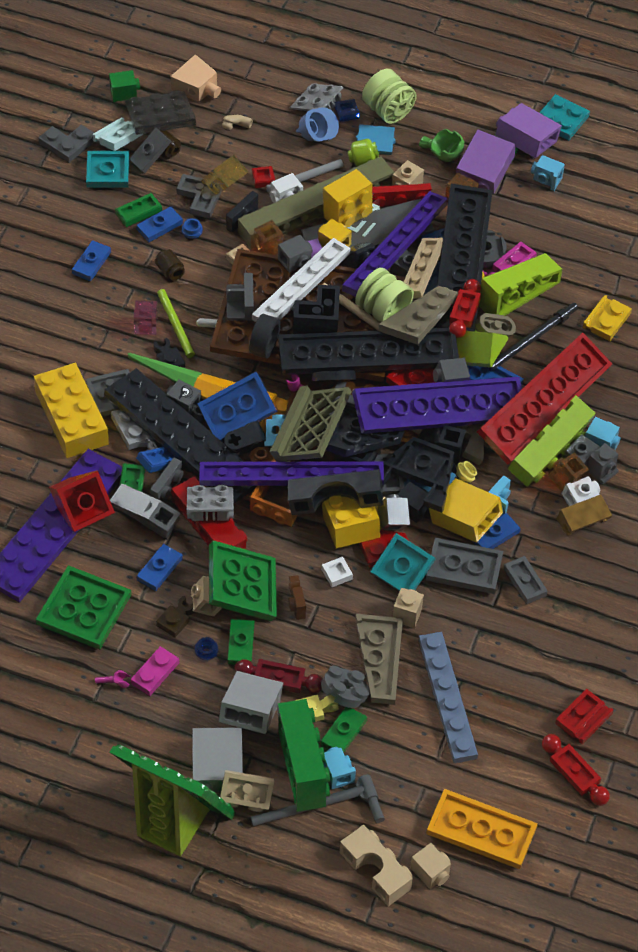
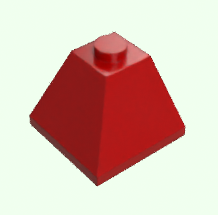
M97 470L70 477L49 487L58 510L73 532L115 513Z

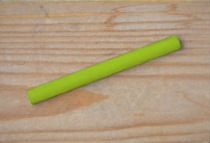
M160 289L157 292L158 297L186 357L192 358L195 353L166 291Z

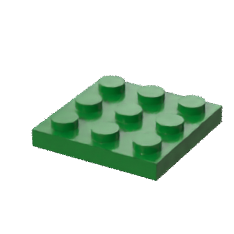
M213 540L209 544V604L273 621L277 617L276 558Z
M68 565L37 616L36 625L100 650L130 599L132 592L128 588Z

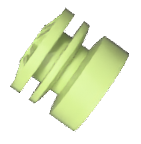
M383 69L369 79L363 89L362 100L373 111H376L378 116L382 117L386 123L392 124L403 119L410 112L416 101V92L406 82L402 81L392 69Z
M378 268L362 282L356 294L355 303L368 314H372L381 323L411 304L414 291L403 281L397 280L385 268Z

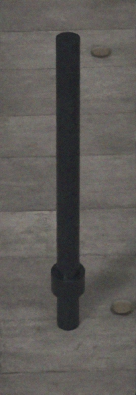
M572 303L565 309L555 312L551 319L498 356L492 367H487L490 372L494 371L554 326L564 323L572 313L578 310V305Z

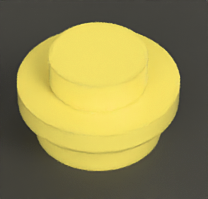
M464 461L456 465V474L460 480L469 483L475 480L477 470L472 463Z

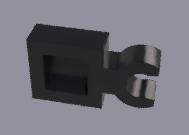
M164 338L165 346H159L156 341L154 342L157 361L185 368V362L178 349H170V340L168 338Z

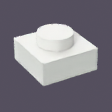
M343 557L322 564V572L331 588L353 580V574Z

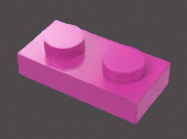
M519 242L493 264L492 270L495 272L502 271L536 257L537 252L523 242Z
M160 646L131 678V684L148 696H151L177 667L179 658Z

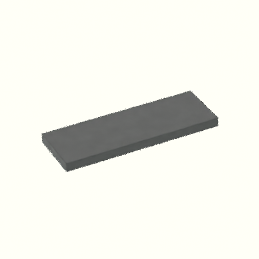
M421 199L372 211L367 217L353 223L351 226L356 228L361 221H367L357 233L352 231L349 248L359 243H373L376 249ZM372 223H376L365 237L362 236ZM432 223L428 225L417 239L421 238L422 235L434 232ZM323 224L301 229L303 239L305 241L317 239L318 230Z

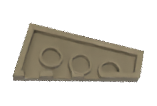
M437 286L423 295L422 298L415 300L379 324V332L419 344L455 303L458 292L446 287Z
M356 614V625L371 703L395 705L403 618Z

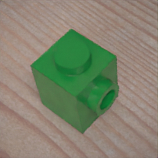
M133 70L109 73L113 102L137 99V90H140L139 78H135Z

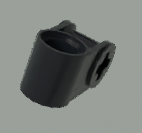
M253 421L228 432L225 435L224 444L228 449L240 456L252 451L254 448L264 447L266 436L259 421Z

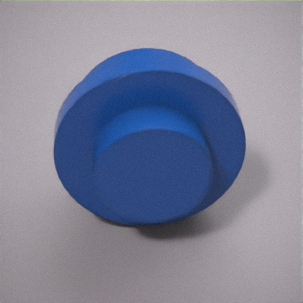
M188 219L182 225V234L187 238H197L203 232V227L197 219Z

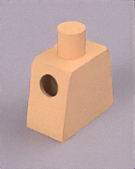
M196 55L171 75V91L197 102L204 99L207 95L217 98L221 93V88L217 86L216 71Z

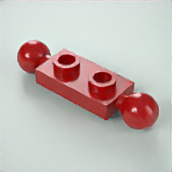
M469 279L465 282L464 290H459L449 319L450 334L456 335V338H461L466 334V327L471 328L481 297V285L476 279Z
M546 735L542 740V748L547 753H554L550 757V762L581 796L589 791L592 803L597 806L605 805L609 801L610 794L605 787L597 786L601 782V777L570 744L562 748L561 740L557 735Z

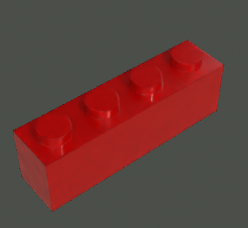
M195 476L172 488L173 504L208 547L214 540L246 549L247 536L242 529L239 530L235 526L233 518H229V521H217V512H215V521H213V512H208V521H206V512H203V521L187 519V487L200 485Z

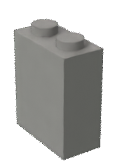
M237 671L221 702L219 722L266 734L278 708V703L281 700L283 682Z
M193 728V780L207 786L213 792H220L225 770L243 773L242 728Z

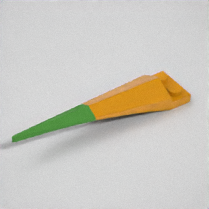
M128 353L129 359L176 383L179 379L201 390V398L207 399L236 383ZM268 392L278 411L273 415H285L288 400L277 397L276 393ZM272 415L259 422L265 436L266 419H272ZM278 426L276 427V434L280 431Z

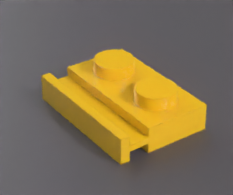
M604 295L584 321L583 328H588L592 333L611 341L630 316L632 308L614 299L610 300Z

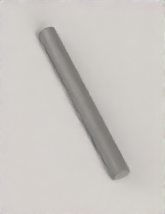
M339 159L297 174L295 177L299 182L341 168L343 167V162ZM271 184L266 186L268 193L271 192Z

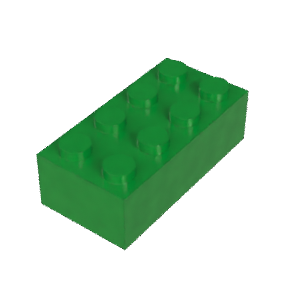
M307 699L278 703V735L297 812L326 807V797L330 796L328 784L330 782L328 767L324 768V749L319 747L318 727L314 728V709L309 708Z

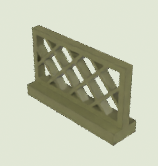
M301 386L270 450L275 461L290 462L291 460L322 458L352 392L350 388L311 391L308 386ZM338 396H341V397H340L339 399H337L335 402H333V403L331 402L332 400H334V399L337 398ZM328 403L330 404L329 406H327L326 408H324L322 411H320V412L318 411L319 409H321L322 407H324L326 404H328ZM332 411H334V413H333L332 415H330L328 418L324 419L325 416H327V415L330 414ZM319 420H322V422H320L318 425L311 428L312 425L317 423ZM324 428H326V430H325L324 432H322L321 434H319V435L317 436V433H318V432H320L321 430H323ZM313 436L315 437L314 439H312L311 441H309V442L306 443L305 445L303 444L305 441H307V440L310 439L311 437H313ZM319 444L317 450H310Z

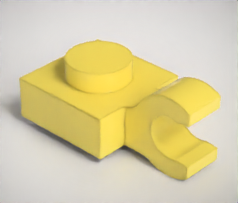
M318 695L302 698L307 699L309 708L314 709L315 722L324 720V713L339 710L338 704L334 702L335 697L332 695H328L322 700H319Z

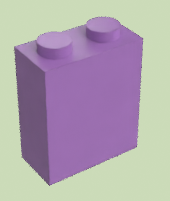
M521 103L515 108H511L506 115L501 116L497 120L495 136L514 143L515 147L536 158L557 142L562 125Z
M477 130L456 168L457 179L464 184L493 190L492 193L494 194L515 156V144Z

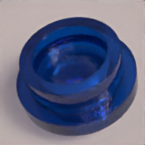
M203 637L195 644V654L199 659L211 660L218 654V644L210 637Z

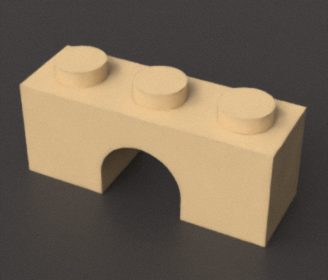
M362 825L340 841V854L355 871L365 864L376 865L381 870L373 877L372 889L387 906H390L411 890L413 878L410 870L397 862L394 853L380 843L379 837L373 830L369 831L365 825Z

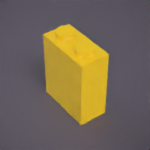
M456 478L448 487L444 511L441 513L429 508L433 524L476 543L503 513L499 496Z

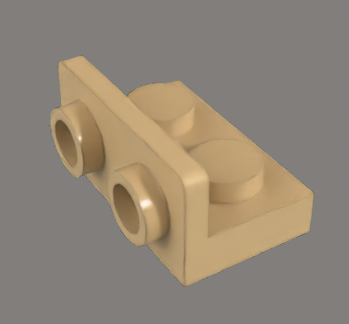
M225 770L220 798L226 803L231 804L232 807L244 805L248 806V809L252 811L262 812L263 809L269 810L274 778Z

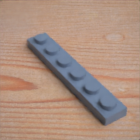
M437 632L420 635L418 641L453 763L475 760L478 758L477 749L443 633Z

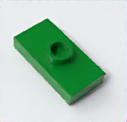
M150 193L116 208L115 214L124 226L128 227L161 212L162 205Z
M123 463L120 485L124 484L142 492L145 468L142 465Z
M231 619L228 664L236 665L242 659L252 662L255 621Z
M345 707L321 740V745L327 749L333 747L342 748L344 753L367 722V716L353 708Z

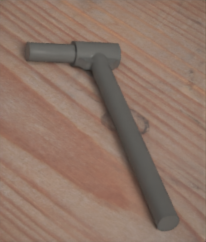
M368 774L358 778L356 787L336 792L326 797L327 806L360 796V799L369 804L376 823L385 820L377 800L378 794L372 778ZM294 804L252 816L250 819L254 827L310 810L297 812Z

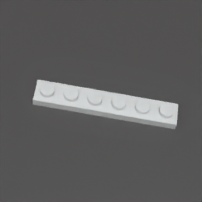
M335 238L330 240L252 313V320L256 322L261 314L270 315L281 320L292 309L295 300L301 301L350 254V248Z

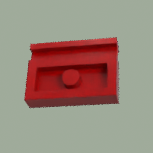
M586 688L556 718L555 724L571 737L577 738L580 741L579 743L583 745L613 714L614 709L608 708L604 701Z

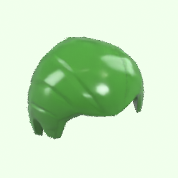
M448 129L441 130L433 139L423 136L419 142L421 148H431L433 154L445 162H451L459 158L465 147L462 136L454 130L451 132Z

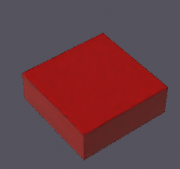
M272 166L252 168L255 188L266 187L275 181Z

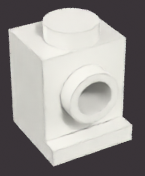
M291 173L271 182L270 198L273 203L278 202L280 199L294 195L298 191H303V185Z
M588 476L574 483L566 484L562 495L568 506L600 495V487L595 480L591 481Z

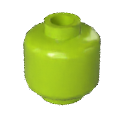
M370 139L353 142L351 150L348 151L350 163L354 162L358 167L378 158L379 153L376 142H372Z

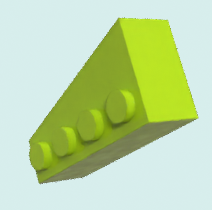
M545 253L482 278L479 307L485 313L506 316L559 284L562 268Z
M575 395L566 409H562L553 421L538 434L536 440L533 439L513 460L508 470L527 487L533 481L537 484L546 474L543 471L547 467L551 470L559 461L557 457L560 454L565 456V451L571 446V443L574 440L576 441L581 434H586L584 429L596 413Z

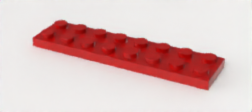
M582 332L487 421L477 433L508 465L553 421L562 409H566L575 395L579 397L612 363Z

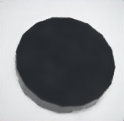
M354 370L312 373L311 380L312 382L356 380V372Z

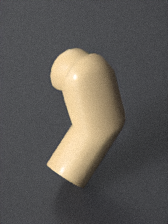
M227 115L222 119L224 120L222 127L231 130L233 124L251 128L253 119L242 115Z

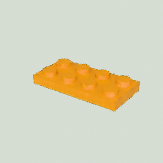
M444 789L426 834L521 869L538 823Z

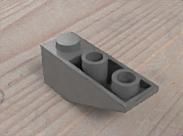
M124 484L119 486L110 499L113 506L166 540L180 519V513L164 502Z

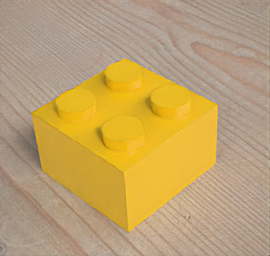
M355 169L323 188L324 218L327 221L332 218L338 223L350 227L353 223L367 217L372 213V183L360 171Z
M331 496L322 503L323 519L336 548L380 538V518L375 507L360 508L353 499L341 496Z

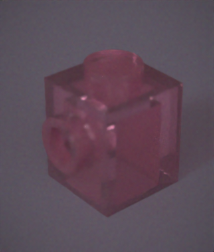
M135 300V334L156 335L158 322L157 301Z

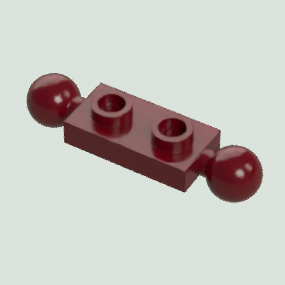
M247 659L239 660L235 665V672L240 671L283 682L282 690L300 693L302 686H305L311 693H318L322 690L321 682L323 678L318 674H311L305 677L306 668L263 659L258 660L257 666H253L252 662Z

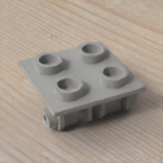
M311 84L290 106V109L309 111L323 107L332 110L341 101L342 94L340 91L343 89V86Z
M201 485L187 487V519L203 521V512H206V521H208V512H213V521H215V512H217V521H229V518H234L233 487L218 485L216 487H204Z

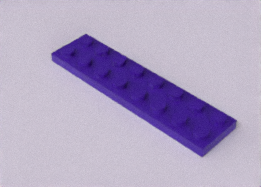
M519 377L356 388L353 390L352 395L361 433L366 434L440 428L447 425L485 424L522 390Z
M87 449L61 481L97 470L109 495L121 480L122 466ZM51 493L0 553V592L19 603L79 531L73 532L58 510Z

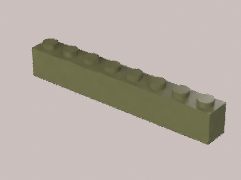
M382 157L370 160L365 164L351 168L349 171L335 175L326 181L317 183L310 188L298 191L294 195L280 199L278 202L242 216L238 219V234L248 247L253 249L323 218V188L355 169L360 171L372 183V187L392 186V176L395 172Z

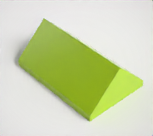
M466 331L463 337L456 338L459 358H465L467 366L492 367L508 341L507 335Z

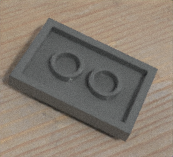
M435 538L431 555L436 560L427 572L426 581L495 594L503 551Z

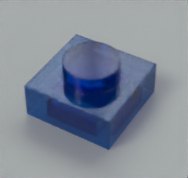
M355 99L335 102L334 108L339 122L359 119V110Z

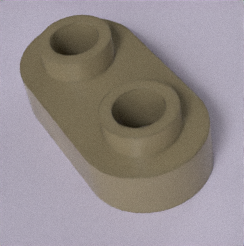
M484 313L475 322L478 332L507 335L509 338L516 331L514 321L504 315Z

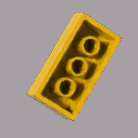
M76 362L34 376L36 395L66 458L85 453L87 449L94 450L109 445L108 428Z

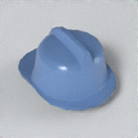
M328 108L311 109L301 117L299 128L296 132L301 133L307 141L320 142L330 140L338 133V119L333 111Z

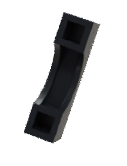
M380 469L289 479L288 502L291 514L315 513L318 506L331 496L351 498L358 503L360 508L383 506V483Z

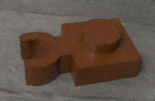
M289 576V589L292 597L288 598L290 611L295 612L296 620L306 619V603L302 587L300 586L299 576Z

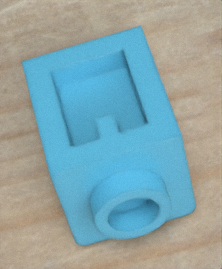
M504 475L489 491V493L500 497L503 510L502 515L507 513L509 504L507 498L511 493V490H509L511 480Z

